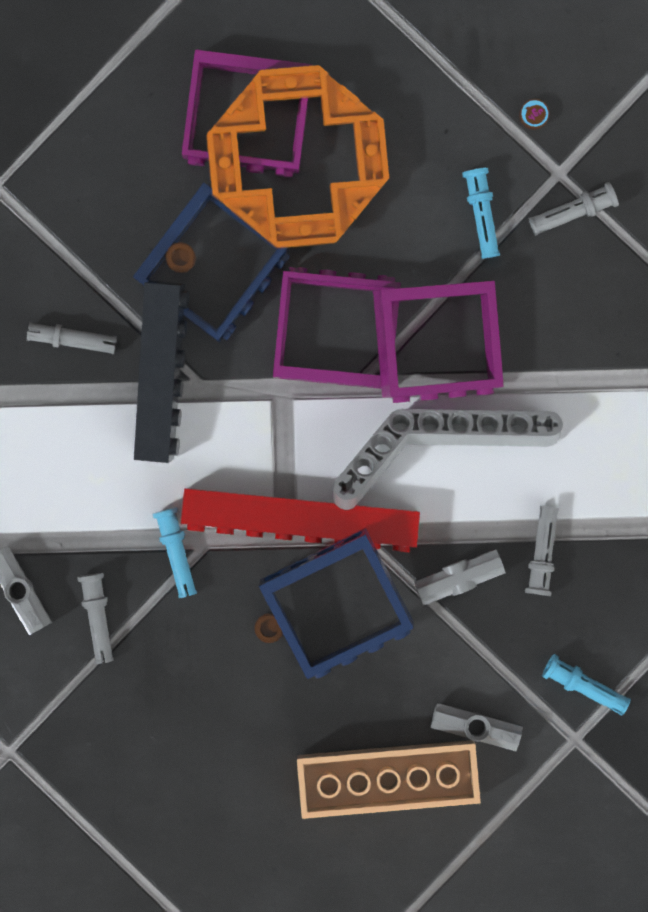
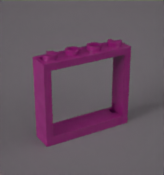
M195 50L182 147L183 159L188 160V164L195 166H205V162H209L208 151L194 150L204 68L256 75L260 70L312 66V64ZM299 98L291 162L239 155L240 166L246 167L247 172L262 174L264 169L273 170L275 175L282 177H292L293 173L299 174L309 98Z
M290 267V271H283L273 378L381 389L380 375L284 366L291 285L302 284L378 291L398 289L401 287V282H395V277H387L385 275H378L377 280L366 279V274L353 272L348 273V277L336 276L337 272L332 270H319V274L307 273V268ZM399 301L391 302L394 340L396 339Z
M495 281L373 291L382 398H392L393 403L410 402V396L420 395L421 400L438 399V393L448 392L449 398L465 397L467 390H476L477 395L494 394V388L504 387ZM481 295L488 379L399 388L391 302Z

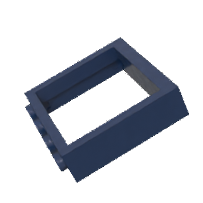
M203 183L134 274L133 278L143 286L145 282L152 281L150 279L166 259L169 247L178 243L210 200L276 250L217 329L189 308L184 309V317L220 342L222 338L226 340L230 338L237 328L234 322L240 314L245 317L255 304L252 298L258 291L263 293L273 280L269 277L275 268L280 270L288 261L290 255L287 254L289 248L277 249L215 198L212 195V188Z
M366 528L261 578L259 582V588L307 679L313 676L321 678L331 672L332 667L340 663L342 666L348 665L358 658L357 655L365 651L373 653L384 646V642L392 638L400 640L411 633L410 630L414 628L413 619ZM363 549L400 621L311 663L274 592Z

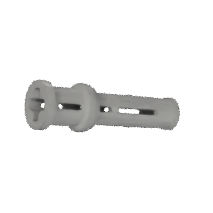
M606 182L604 187L590 193L584 191L579 195L580 198L528 218L534 235L536 236L584 215L593 217L597 211L613 206L615 208L619 206L611 183Z
M540 506L534 560L530 561L528 565L531 573L529 587L525 589V593L551 596L552 594L549 587L551 572L555 571L554 564L551 561L557 514L559 511L557 507Z
M103 573L77 577L78 582L82 584L84 600L81 603L88 612L95 664L103 663L104 658L105 663L114 661L104 608L107 605L108 598L104 597L101 580L104 578Z

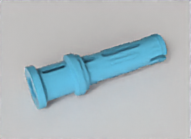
M479 168L462 173L463 178H466L469 196L467 197V202H469V205H473L482 259L500 256L490 206L493 192H489L486 176L489 172L488 168Z
M178 507L153 513L152 516L154 519H157L161 536L159 541L167 549L179 594L178 597L183 598L187 596L184 584L187 586L189 596L197 594V590L194 586L182 542L185 539V532L180 529L176 514L179 510Z
M552 655L543 671V678H551L564 685V689L567 691L576 690L621 716L626 712L631 699L582 674L583 671L580 667H572L559 660L558 655Z

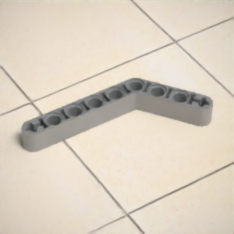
M397 409L387 417L336 479L333 491L334 502L339 508L344 510L354 508L406 444L548 447L556 444L559 440L563 426L562 419L558 414L550 411ZM396 423H404L408 428L397 430L394 428V425ZM432 423L436 425L437 429L428 431L424 429L423 425ZM463 424L467 429L460 432L456 431L452 426ZM490 424L493 425L496 428V430L493 432H487L482 428V426ZM521 425L526 431L516 432L512 429V426ZM533 425L535 426V432H531ZM544 426H548L550 431L552 432H547V429ZM385 444L390 450L379 452L375 447ZM367 466L372 469V472L361 474L357 469ZM351 487L352 494L347 492Z

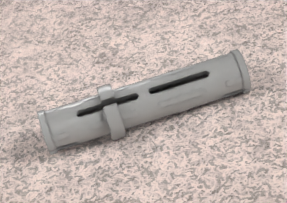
M29 322L28 329L32 332L27 331V341L53 344V347L57 348L63 345L115 354V345L117 343V336L115 335L110 336L62 328V325L56 324L54 327Z

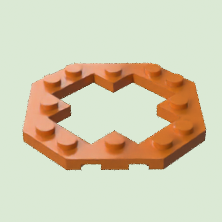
M319 65L260 70L206 135L212 195L277 249L336 243L389 179L384 119L376 112H372L358 97L345 86L335 81ZM321 97L324 126L353 124L359 181L330 183L332 213L275 218L272 188L242 191L237 133L266 130L263 101Z

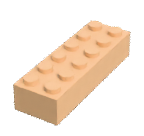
M472 740L297 755L302 819L481 803L476 745Z

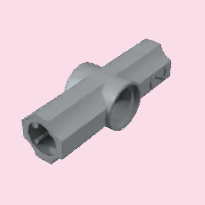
M6 546L0 549V585L4 590L5 598L12 604L26 631L31 635L49 625L52 621L36 595L32 582L27 579L10 547ZM16 582L22 583L26 588V594L22 599L16 598L12 593V587Z
M493 550L468 561L464 559L442 568L440 572L414 581L422 604L426 605L451 594L455 596L477 587V584L506 572L497 550Z
M437 703L430 728L466 737L472 741L484 742L517 751L523 726ZM480 719L484 722L483 731L477 735L470 733L468 729L470 722Z

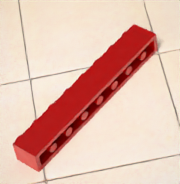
M184 488L181 524H187V530L200 532L205 531V526L217 527L216 533L234 535V529L246 530V536L263 538L264 532L275 533V539L290 541L293 540V535L305 536L304 542L321 544L322 538L334 539V543L366 528L376 549H380L381 544L393 545L392 551L410 552V547H417L420 512L357 505L352 509L344 510L335 503Z

